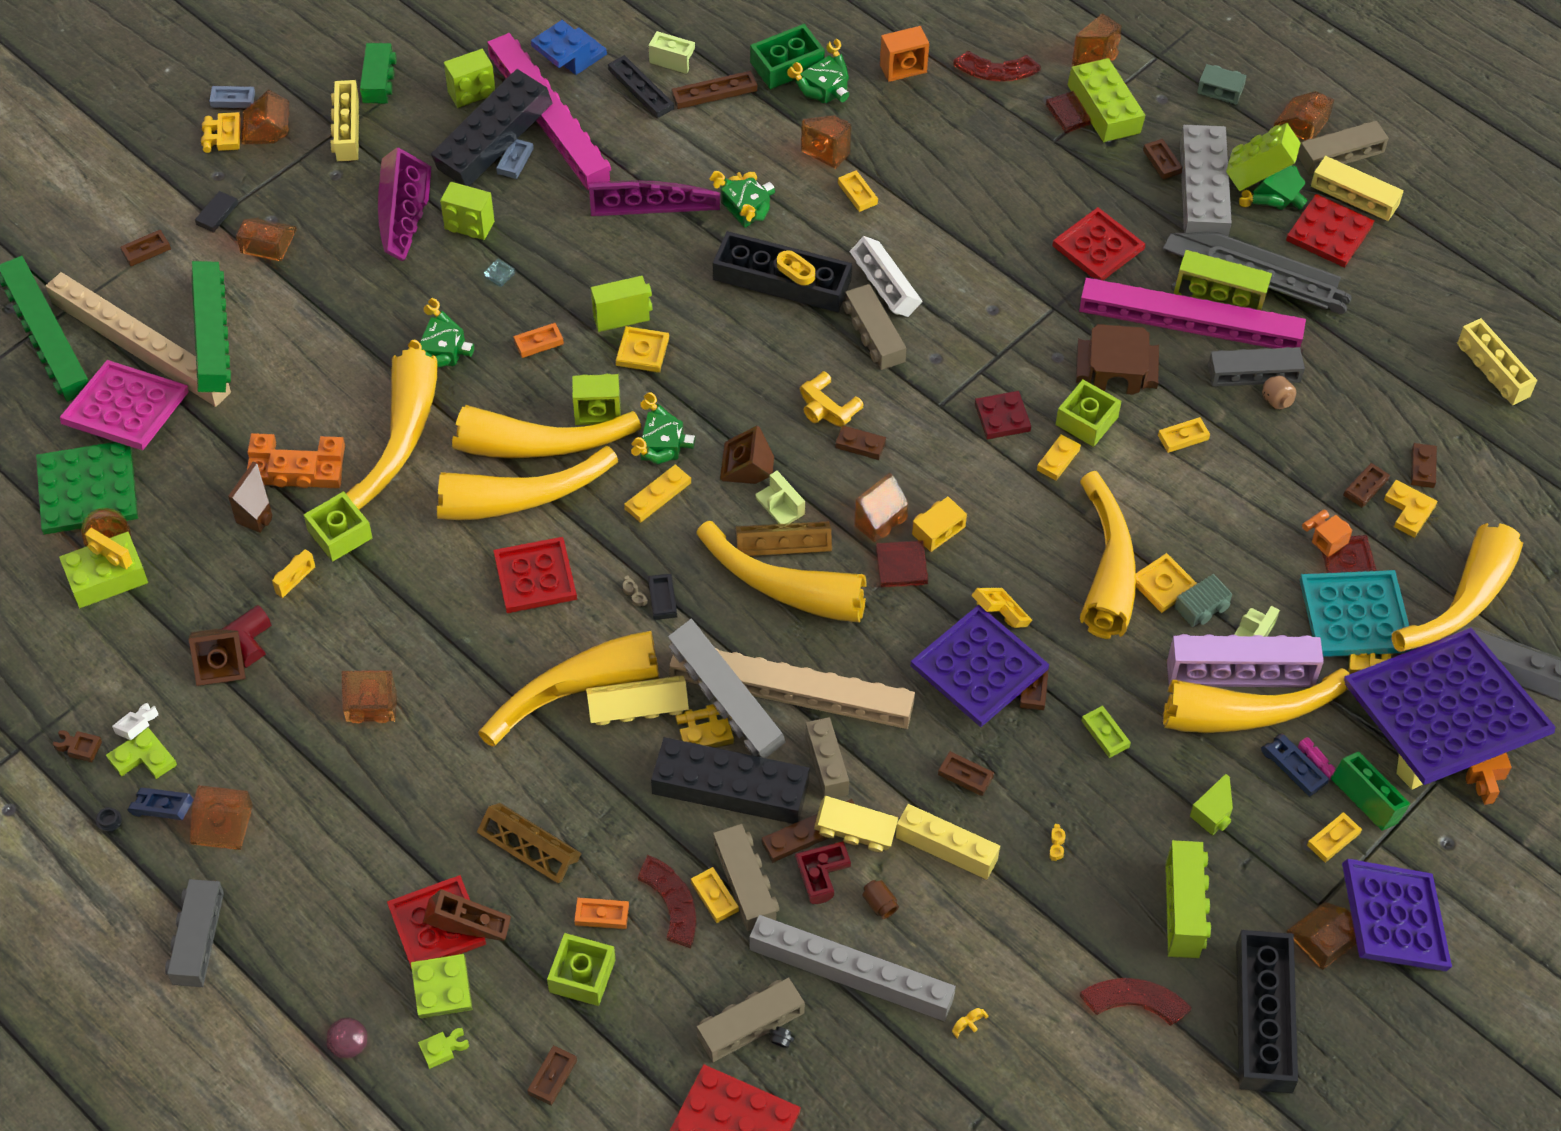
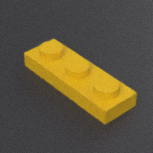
M675 464L624 504V508L641 523L690 485L691 477Z

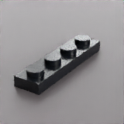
M625 55L608 64V70L657 119L674 110V103Z

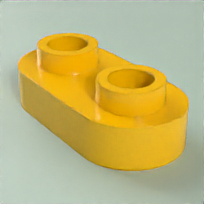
M783 251L778 254L777 268L797 284L809 285L815 280L814 266L793 251Z

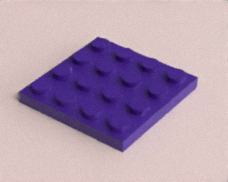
M977 605L911 660L910 664L915 671L980 727L986 724L1049 668V664L980 605Z
M1347 859L1342 863L1360 958L1447 971L1452 968L1432 873Z

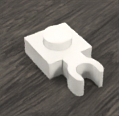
M145 703L139 708L138 712H129L112 726L115 734L132 740L149 726L148 721L154 719L158 712L155 706L150 709L149 704Z

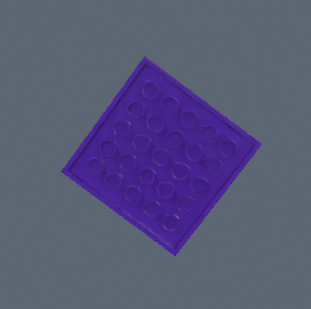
M1472 628L1344 676L1346 687L1423 785L1555 732V725Z

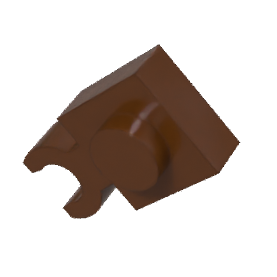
M61 730L58 732L59 737L65 739V741L62 743L53 742V746L59 752L67 751L69 757L93 762L102 740L99 736L79 731L72 737L67 731Z

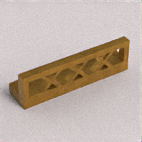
M829 521L736 526L737 549L748 556L832 551Z
M501 803L488 807L477 830L478 834L557 883L562 882L569 865L578 862L581 856L579 851ZM491 819L497 822L500 830L499 834L494 835L486 830ZM513 832L518 835L521 846L513 847L510 845L507 834ZM531 845L537 847L541 859L534 860L531 858L527 847ZM555 858L562 863L558 873L550 869L548 859Z

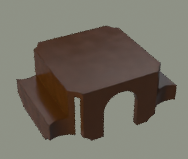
M1097 324L1096 327L1092 328L1090 340L1078 338L1076 383L1085 380L1091 384L1094 370L1095 379L1093 385L1103 391L1106 390L1107 381L1112 377H1123L1128 381L1126 394L1134 395L1139 393L1141 382L1142 389H1157L1159 344L1149 345L1150 333L1145 328Z

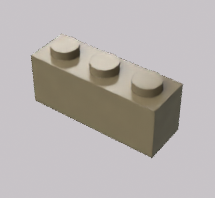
M830 717L806 722L805 738L823 798L825 796L831 798L847 796L849 794V778Z

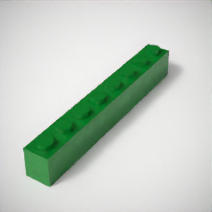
M23 256L0 264V285L2 288H7L4 291L9 302L14 301L15 305L12 307L16 316L23 318L20 322L25 333H31L28 336L33 348L38 347L37 355L40 362L47 364L44 368L49 379H55L56 382L53 383V386L58 396L62 394L66 402L75 399L88 384V378Z
M192 261L191 281L197 391L226 393V383H231L230 355H225L229 354L224 271H220L219 262Z

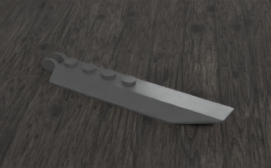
M1171 233L1163 247V250L1184 257L1185 251L1189 250L1272 273L1268 286L1269 289L1325 309L1330 308L1332 312L1344 314L1347 311L1346 304L1350 303L1352 299L1349 293L1337 289L1341 279L1340 276L1219 233Z
M1465 625L1458 631L1448 635L1451 636L1472 628L1522 688L1561 702L1560 657L1469 625Z

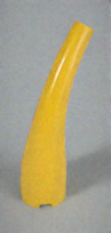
M403 350L401 356L396 357L394 355L392 357L390 440L373 470L365 479L357 483L346 493L359 510L376 497L396 476L410 457L423 432L433 402L437 381V358L434 355L432 357L426 356L424 350Z
M465 405V407H462L455 424L458 426V437L453 436L452 448L469 454L498 458L565 455L614 442L641 430V423L637 414L631 411L596 425L558 428L529 423Z
M605 446L591 455L589 459L572 468L540 477H495L441 472L438 485L437 519H484L519 512L552 502L578 490L601 476L618 463L617 455L610 447Z
M1092 471L1082 477L1080 484L1099 514L1104 529L1106 547L1081 611L1080 621L1081 623L1085 622L1089 626L1088 632L1100 638L1110 639L1111 635L1119 634V637L1125 634L1132 616L1136 584L1135 559L1130 533L1124 516L1113 494L1099 473Z
M707 521L698 528L696 535L709 551L734 575L763 594L820 617L859 623L860 619L863 618L866 598H864V590L861 587H866L865 575L797 570L765 564L744 554L726 540L725 534L713 521Z
M1488 523L1481 525L1476 531L1461 581L1449 609L1428 623L1420 626L1411 625L1394 631L1391 637L1394 648L1402 652L1433 643L1458 631L1477 617L1496 597L1515 568L1523 547V542L1519 539L1520 534L1512 527L1499 523L1498 527H1488Z
M652 632L630 634L591 647L544 672L520 689L495 712L478 731L480 738L488 745L494 747L515 724L537 708L558 698L586 691L587 688L659 679Z
M1340 668L1323 678L1320 684L1302 691L1281 695L1241 693L1212 686L1171 680L1167 692L1173 694L1169 695L1168 701L1164 705V728L1184 732L1214 733L1249 730L1283 723L1310 713L1347 691L1348 688L1345 685L1344 676L1350 675V673Z

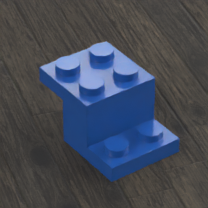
M563 20L531 40V46L558 68L564 65L575 75L607 55L606 48L579 27L573 29Z

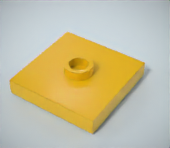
M625 326L616 357V366L660 373L669 341V333Z
M1166 553L1136 573L1135 587L1163 613L1176 603L1179 594L1181 595L1197 583Z

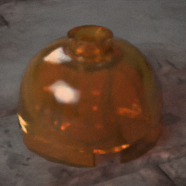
M111 508L95 509L85 517L81 526L82 540L86 547L88 546V541L85 533L90 528L108 538L125 532H129L131 537L130 526L124 516Z

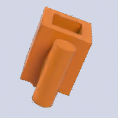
M1323 509L1304 522L1302 527L1307 532L1315 528L1312 543L1329 557L1349 543L1352 529L1346 521L1337 515L1325 521L1329 517V513Z

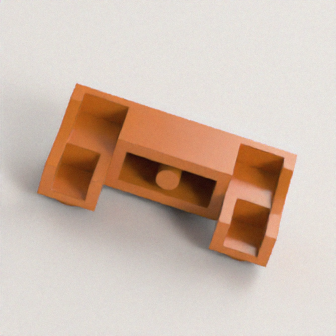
M251 433L247 469L253 461L256 462L264 485L278 487L296 486L301 488H340L345 450L343 437L320 436L318 451L275 450L276 439L274 434Z

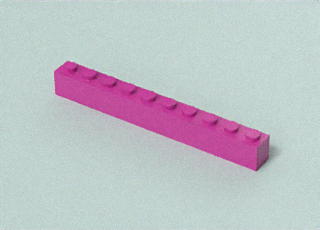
M510 33L488 41L489 57L505 79L516 69H519L547 87L553 104L536 121L585 188L589 190V182L610 181V163L607 159H603L599 148L591 143L588 133L582 131L576 118L573 119L567 105L561 103L558 93L556 91L553 92L549 81L541 76L538 66L532 64L530 56L527 52H523L517 39L514 40Z
M1086 278L1079 312L1273 349L1301 347L1306 319L1091 278Z

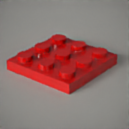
M1316 194L1288 233L1286 241L1345 268L1372 228L1374 220Z
M1099 207L1054 239L1052 244L1055 249L1088 275L1101 281L1105 280L1145 249L1143 241Z
M563 537L493 550L506 613L577 600V593Z
M461 875L387 901L410 967L411 962L459 955L486 945L485 938L448 932L423 923L429 898L440 889L470 900Z

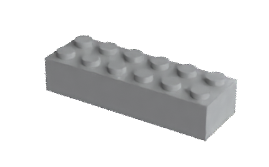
M1183 125L1180 138L1181 166L1183 167L1181 180L1184 233H1219L1228 237L1231 228L1229 175L1226 172L1228 166L1226 127Z
M692 618L668 636L671 642L669 648L679 662L684 660L685 664L683 666L686 668L687 673L694 682L699 679L700 683L698 685L701 687L702 692L709 701L714 698L715 702L713 704L724 720L729 717L731 721L728 723L739 739L744 736L746 748L753 756L759 755V757L767 758L786 743L780 729Z

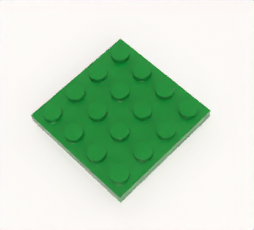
M111 442L36 455L41 530L43 535L138 519L132 448L130 446Z

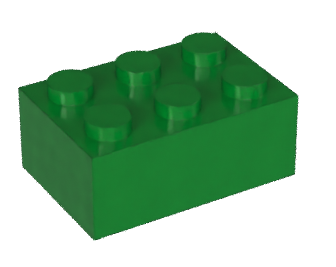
M805 24L750 45V63L769 89L795 80L796 78L788 76L787 71L790 67L793 68L796 62L801 64L803 72L825 58V49Z

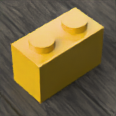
M946 497L942 501L935 502L931 509L924 514L920 513L915 517L912 535L932 552L965 528L967 513L953 500Z

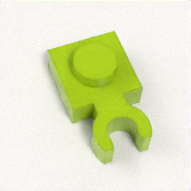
M462 1028L453 1030L447 1038L441 1032L418 1042L429 1069L453 1059V1050L463 1051L469 1047L468 1040L463 1042L456 1041L458 1037L464 1035Z

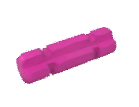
M1306 737L1301 740L1298 748L1303 754H1307L1306 757L1331 780V776L1336 768L1332 764H1328L1330 761L1318 747H1314L1315 744L1310 738Z

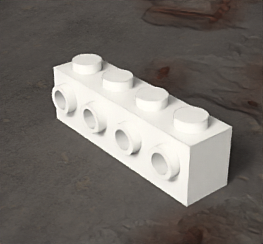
M863 236L849 251L894 314L909 317L923 302L879 241Z

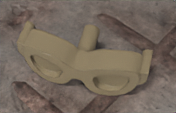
M629 575L625 576L622 589L626 595H632V604L634 606L647 605L648 600L644 594L638 592V585L629 578Z

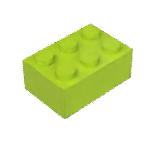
M1288 123L1282 126L1276 125L1268 133L1255 136L1249 143L1236 146L1232 150L1226 172L1238 190L1241 191L1295 164L1300 141Z
M129 532L109 538L128 549L133 563L127 570L119 565H112L101 554H94L88 546L59 556L79 609L148 583Z

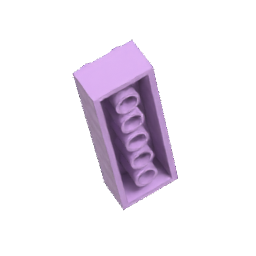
M1182 634L1173 636L1167 659L1169 685L1171 680H1179L1212 687H1313L1316 685L1324 662L1320 637L1307 635L1301 637H1287L1285 635L1276 637H1263L1261 635H1254L1252 637L1237 635L1190 636Z

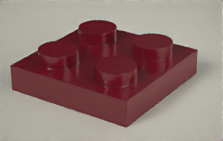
M1019 391L975 399V407L987 440L1031 432V423Z

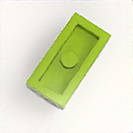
M1104 706L1082 716V723L1109 758L1130 747L1131 742Z

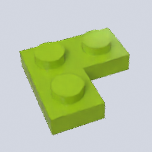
M149 728L144 729L132 740L126 741L106 755L108 761L120 776L143 763L155 779L177 766L175 759Z

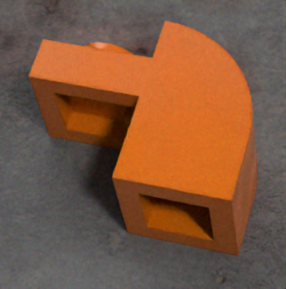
M1507 752L1471 766L1467 771L1466 782L1467 784L1476 783L1477 794L1482 797L1484 805L1494 804L1500 792L1496 780L1506 779L1512 768Z

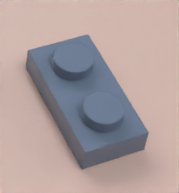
M212 86L209 100L210 106L218 108H253L255 89L254 87Z
M516 139L507 148L496 167L497 174L517 179L533 151V143Z

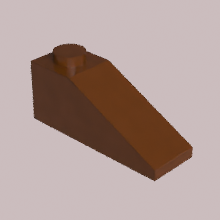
M440 889L429 898L423 923L448 932L504 941L511 916Z

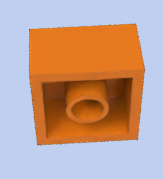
M921 26L881 35L880 67L888 82L927 73L929 41Z

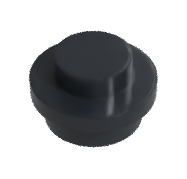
M111 807L103 808L96 817L97 827L103 832L115 831L122 823L120 812Z
M779 1026L776 1027V1030L770 1029L768 1033L770 1035L769 1042L783 1048H789L790 1043H793L795 1040L790 1036L791 1031Z

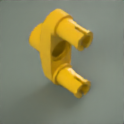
M822 371L817 377L805 382L799 388L803 399L807 403L803 409L804 413L813 423H818L821 419H825L836 426L842 427V425H846L851 420L853 415L863 409V402L855 396L843 407L838 406L821 392L824 387L831 383L829 374Z

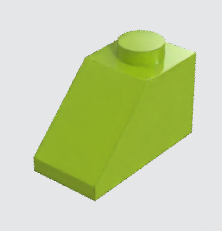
M1227 774L1193 804L1190 817L1212 836L1219 829L1221 831L1225 830L1231 822L1230 815L1233 806L1230 777Z

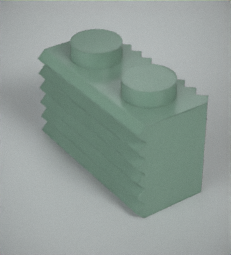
M1206 64L1199 81L1197 93L1236 105L1243 91L1247 75L1241 74L1238 71L1222 69L1217 65Z
M1212 574L1181 595L1179 594L1176 599L1175 610H1178V613L1187 620L1191 627L1199 623L1203 625L1212 618L1213 614L1216 612L1223 613L1230 607L1232 593Z

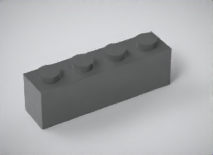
M1300 347L1212 351L1208 362L1212 387L1264 384L1266 380L1275 376H1283L1290 383H1299L1305 370Z
M189 879L187 888H184L182 891V912H178L176 917L177 934L173 935L171 939L172 956L171 959L166 961L165 974L168 975L172 985L204 986L224 895L220 881Z

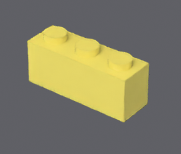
M825 796L821 800L814 829L820 831L819 834L829 838H834V836L842 837L844 842L848 844L858 845L862 843L868 845L869 850L883 852V850L886 851L891 847L898 817Z

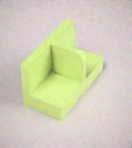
M656 31L649 43V62L687 74L689 71V58L695 49V42Z
M778 471L770 474V486L756 493L758 502L778 524H790L805 515L804 499Z
M1271 606L1265 615L1250 608L1248 613L1243 615L1240 626L1234 635L1251 637L1261 635L1268 637L1277 621L1280 610Z

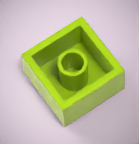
M483 49L444 62L447 90L457 108L485 99L495 91L493 65Z
M450 182L440 200L444 229L485 240L495 222L491 192Z
M618 374L572 376L575 425H596L621 416Z
M1082 380L1058 408L1055 425L1094 447L1117 420L1121 400Z
M344 491L304 514L307 531L332 562L372 539L368 520Z
M564 933L547 978L549 992L599 1006L616 960L614 946Z
M464 954L411 962L417 1012L420 1019L473 1010Z

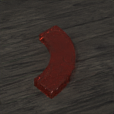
M968 50L953 61V65L961 71L990 81L1020 80L1030 77L1041 70V66L1028 55L1015 60L1004 61V63H991V60L981 58Z
M647 855L638 875V880L655 889L668 907L670 926L667 940L691 948L696 932V912L691 893L687 885L671 867L657 858Z
M1117 978L1106 980L1080 992V997L1096 1015L1114 1007L1137 1005L1155 1013L1172 1026L1190 1013L1192 1009L1182 998L1169 989L1140 979Z

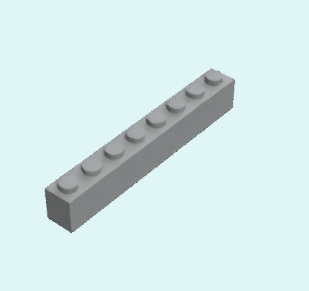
M762 915L758 916L750 935V950L944 1022L954 999L956 986Z

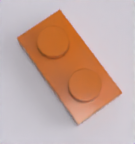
M556 323L513 336L514 343L522 358L564 344L563 337Z
M577 898L575 926L626 929L629 901Z

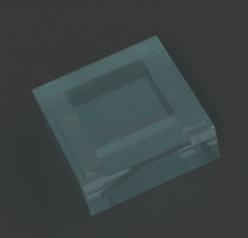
M497 259L484 271V277L500 287L515 275V269L500 259Z

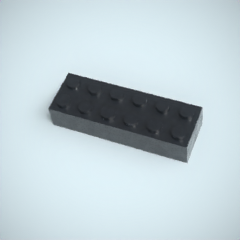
M516 69L431 153L437 169L459 184L470 186L553 104L547 87L519 69Z
M726 231L713 261V280L839 312L845 292L848 290L852 280V263ZM783 251H793L814 266L815 280L809 285L797 284L777 268L778 254Z
M663 737L651 778L652 794L795 824L799 822L809 784L810 767Z
M1241 930L1236 942L1239 1089L1293 1094L1298 1083L1294 934Z

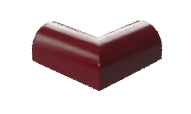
M259 605L222 628L223 630L239 632L245 668L266 655L262 647L253 639L272 626L267 614Z
M844 841L795 854L810 903L821 904L833 898L834 889L828 873L851 867V861Z

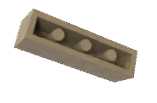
M1373 121L1301 142L1298 158L1307 172L1313 174L1325 156L1347 164L1384 153L1389 138L1379 123Z
M867 284L846 291L845 301L843 302L844 311L846 314H850L855 330H859L862 343L865 347L868 346L873 362H877L881 370L906 362L907 348L871 285Z
M742 824L714 832L713 844L734 899L739 906V912L746 930H753L759 915L776 921V912L779 911V905L776 897H771L768 891L771 889L767 875H762L761 859L758 853H753L751 847L754 844L750 832H745Z
M790 978L783 981L777 980L771 983L768 989L760 993L754 992L750 994L740 1004L729 1005L721 1014L703 1019L697 1026V1037L711 1061L715 1062L769 1033L770 1029L775 1030L777 1026L780 1027L803 1015L805 1002Z

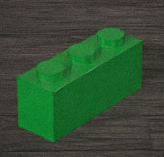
M366 43L360 84L362 103L388 104V97L392 95L391 80H394L395 75L393 65H396L397 59L396 52L392 51L391 43Z
M1359 751L1343 758L1331 776V780L1381 831L1398 824L1411 804Z

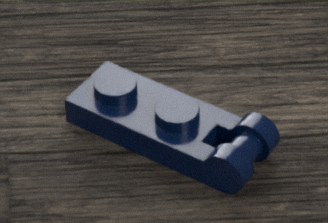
M1280 733L1274 738L1272 743H1266L1261 747L1264 756L1272 759L1309 797L1328 784L1329 778L1284 734ZM1281 749L1285 752L1281 754L1278 750Z
M139 788L136 793L137 798L135 802H131L127 810L137 817L146 815L183 820L194 798L189 793Z

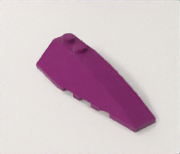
M397 147L383 157L381 161L378 219L385 253L400 261H404L412 243L411 238L418 228L417 223L424 213L422 210L429 200L432 166Z
M640 180L589 182L591 216L720 210V192L696 186Z

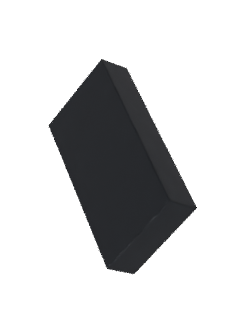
M219 191L196 217V225L215 232L239 204L238 199Z
M672 574L648 576L653 619L677 618Z

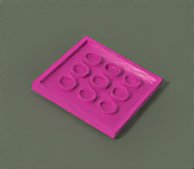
M107 360L60 416V422L63 425L144 450L188 394V385Z

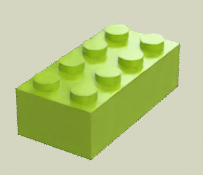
M1109 58L1071 67L1067 85L1103 142L1141 133L1146 115Z
M1186 250L1180 266L1174 294L1182 295L1179 289L1182 280L1185 279L1191 281L1189 290L1193 293L1190 296L1192 298L1262 310L1272 273Z
M1172 840L1165 863L1168 957L1199 958L1202 949L1207 947V938H1210L1211 923L1206 922V914H1209L1210 899L1205 898V891H1208L1209 876L1204 875V867L1208 865V852L1203 851V842Z

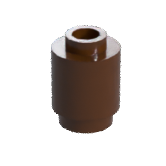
M872 880L865 885L862 897L877 916L886 919L898 910L899 905L897 904L896 897L882 880Z

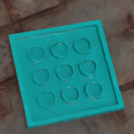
M1395 570L1301 574L1300 584L1312 637L1321 638L1323 657L1366 653L1367 655L1370 653H1407L1414 650L1410 649L1399 652L1392 644V633L1409 626Z

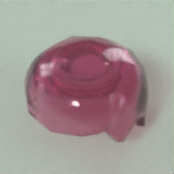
M349 1017L340 1018L330 1026L327 1032V1048L338 1058H353L365 1048L368 1039L367 1031L356 1019Z

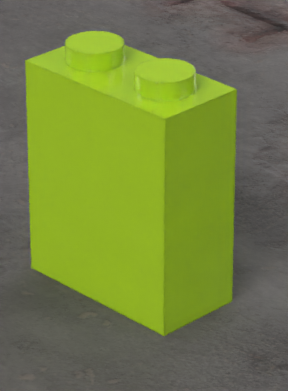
M643 276L590 287L592 313L598 332L650 320L649 311L653 309L649 297H652L649 283L645 284Z

